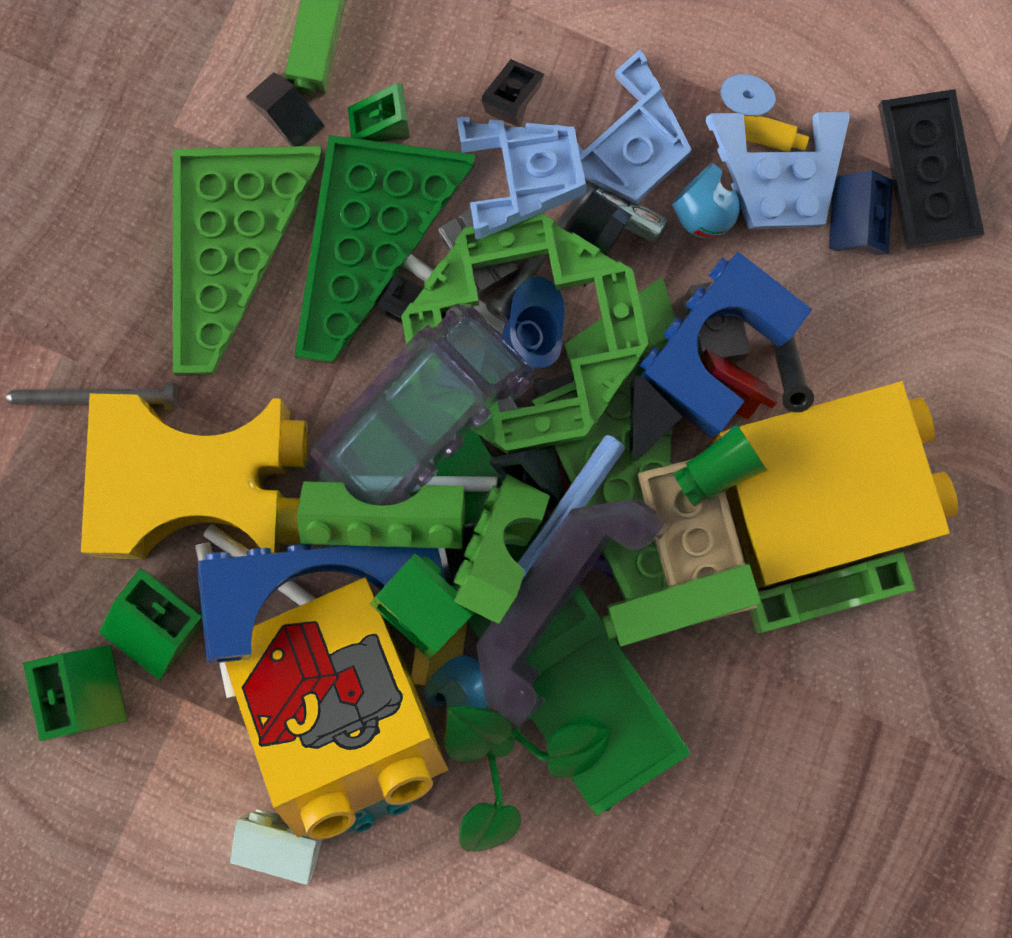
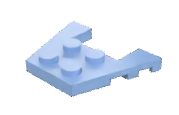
M640 49L615 71V78L638 102L585 150L578 145L585 180L635 205L688 159L692 152L672 109H669L661 93V87L656 77H653L647 65L644 53Z
M817 112L812 116L815 152L748 153L744 113H711L706 117L708 128L710 131L713 130L719 144L717 151L721 161L726 162L733 183L731 186L738 195L740 208L748 229L817 228L826 224L850 118L849 112Z
M457 117L462 153L502 148L510 197L470 202L476 239L484 238L586 195V182L574 127L526 123L525 128L504 126L503 120L490 119L488 124L472 123L471 117Z

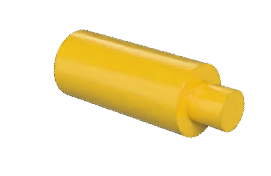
M744 115L746 141L783 152H790L791 148L805 151L809 136L796 133L797 126L764 116Z

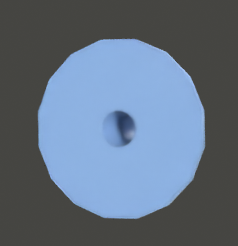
M737 74L727 78L720 90L722 100L727 107L736 113H744L746 116L767 114L774 107L776 100L774 91L767 82L749 74Z

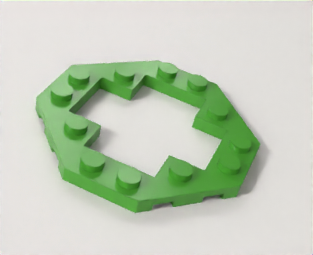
M543 213L481 239L475 238L474 226L465 227L455 240L456 244L444 260L442 259L424 283L425 287L414 303H410L401 316L416 394L507 454L586 439L649 348L633 269L620 261L617 263L601 253L599 248L575 233L567 232ZM549 254L556 290L595 283L609 352L571 359L578 397L500 412L493 375L481 377L477 395L438 387L437 381L445 347L447 346L441 313L479 306L473 269Z

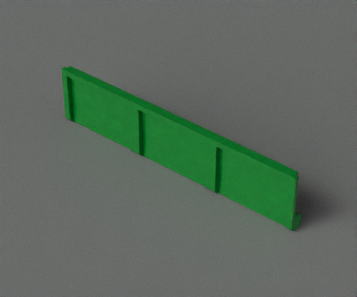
M411 371L351 413H347L337 423L371 476L500 477L501 485L504 481L490 465L491 458L494 456L478 434L416 394ZM381 491L390 505L404 502L418 493L409 491ZM464 492V525L477 521L484 509L488 511V509L483 507V503L489 492ZM540 525L526 547L514 544L505 545L508 553L516 563H518L540 531ZM556 549L518 604L510 606L500 624L477 613H474L467 620L547 743L558 730L569 725L591 724L610 730L607 748L600 759L587 771L570 777L595 816L604 811H610L614 804L691 754L687 744L622 647H620L616 638L609 640L602 617Z

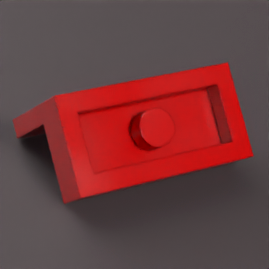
M707 348L701 354L700 360L705 369L744 400L736 414L749 420L761 403L771 409L777 404L771 389L764 381Z

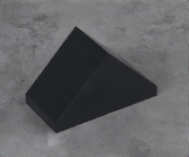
M274 72L246 96L247 100L291 146H304L325 127L297 88Z
M635 376L630 383L629 461H638L682 418L642 376Z
M555 445L491 458L490 465L503 480H505L508 474L549 495L550 498L546 509L556 508L563 498L564 490Z

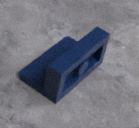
M873 170L836 176L832 194L829 248L831 250L841 251L860 248L874 255L889 254L892 179Z

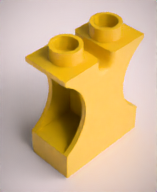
M90 393L81 553L104 559L145 560L155 546L170 534L182 528L202 523L225 524L241 529L260 548H270L271 553L284 552V545L300 544L297 520L300 498H286L278 490H264L263 483L269 475L287 474L288 467H306L308 454L307 421L290 420V410L282 399L273 398L256 418L234 431L212 436L191 435L165 425L154 408L138 395Z

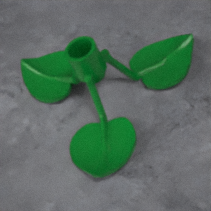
M448 706L444 738L445 749L448 755L453 760L459 762L476 761L486 755L489 761L495 793L494 805L479 803L473 806L463 817L458 832L462 849L467 852H476L497 847L510 840L520 827L521 816L518 809L511 805L502 806L503 795L495 757H504L510 754L514 749L515 741H518L541 761H549L548 771L552 776L560 778L572 777L587 771L600 759L607 748L610 730L591 724L569 725L558 730L549 739L546 746L547 752H542L527 740L518 728L511 729L508 718L501 711L477 707Z

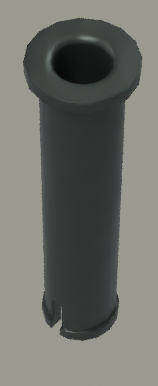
M793 335L781 347H777L773 343L772 346L784 390L782 403L787 410L796 413L803 412L812 406L814 393L807 386Z

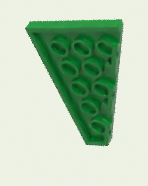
M329 135L294 354L296 359L328 364L336 362L383 296L394 276L400 272L408 257L412 255L475 165V154Z

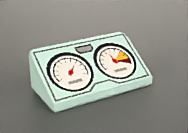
M601 187L598 188L596 192L632 215L624 229L652 243L657 242L667 223L666 217L640 204L635 205Z

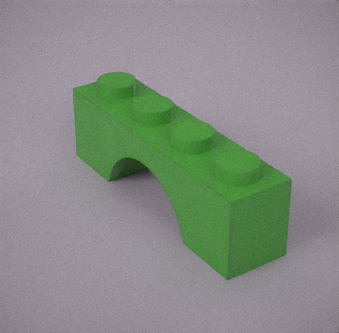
M508 474L500 488L492 486L483 503V507L488 509V511L485 509L482 511L473 530L479 536L473 535L464 553V557L470 560L463 561L454 579V583L460 585L454 600L455 603L500 624L518 594L525 570L510 556L505 545L514 544L526 547L543 519L550 498L549 495Z
M303 482L297 511L300 544L462 549L465 522L464 486L423 485L416 495L404 502L379 506L357 500L347 491L344 483Z
M904 552L758 592L762 603L757 604V608L750 609L749 612L755 633L759 634L915 590Z

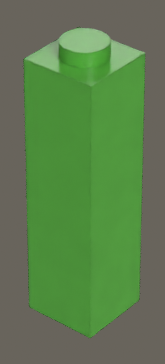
M301 0L285 71L287 81L293 84L301 94L314 95L315 92L326 93L346 0Z
M744 562L607 605L609 615L602 618L609 640L617 638L620 647L762 602L750 564Z

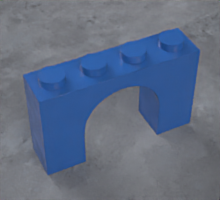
M737 252L729 260L722 257L708 275L713 279L712 283L706 290L701 287L696 290L686 303V306L691 310L683 321L676 317L663 333V336L668 340L659 351L653 347L639 365L645 370L641 376L676 411L711 438L722 432L744 400L713 377L703 366L698 354L697 339L704 321L723 315L739 318L756 329L777 347H781L792 338L813 310L740 252Z

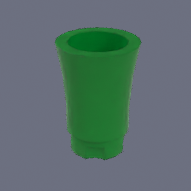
M736 423L718 441L685 463L687 467L680 469L673 475L691 504L696 507L705 501L706 498L710 501L729 488L768 470Z

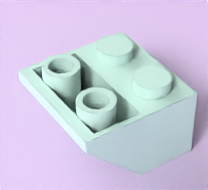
M256 809L255 812L251 811L237 819L230 859L231 864L305 885L311 882L323 839H311L307 834L297 838L286 823L278 821V814L267 810Z

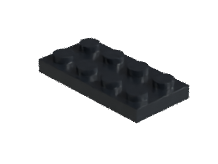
M952 89L881 100L878 108L906 250L981 238L984 235V229L956 90Z

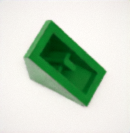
M395 83L347 107L351 138L371 141L410 138L403 84Z

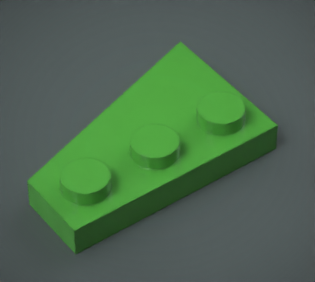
M660 277L638 293L649 347L667 339L663 336V333L675 319L663 277ZM602 318L564 344L572 376L571 359L609 352Z

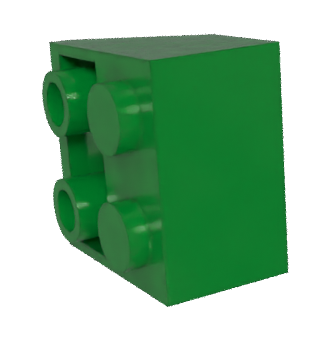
M414 553L369 604L429 659L444 646L475 612L454 602L459 589L458 585H449L440 576L442 574L440 568L431 559L425 556L420 558Z
M139 568L114 600L99 633L161 681L203 628L202 612L150 571Z
M112 645L61 653L23 663L39 741L54 740L128 722Z

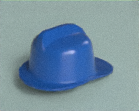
M531 277L523 281L515 290L510 318L505 323L502 334L504 345L514 357L515 362H524L533 368H547L554 364L560 356L565 317L564 300L560 290H556L555 284L543 277Z

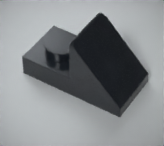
M510 59L482 95L481 101L486 113L513 126L520 127L527 104L541 87L544 73Z

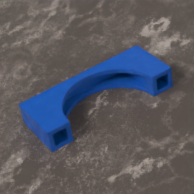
M296 544L288 546L287 552L271 553L270 548H256L246 551L247 556L230 557L229 552L207 554L205 556L206 560H200L197 566L207 665L249 660L252 654V631L258 611L270 595L285 583L309 573L330 571L349 574L360 579L366 577L371 585L381 591L414 553L420 558L425 556L431 559L442 572L440 576L445 580L439 549L327 545V548L311 549L310 544Z

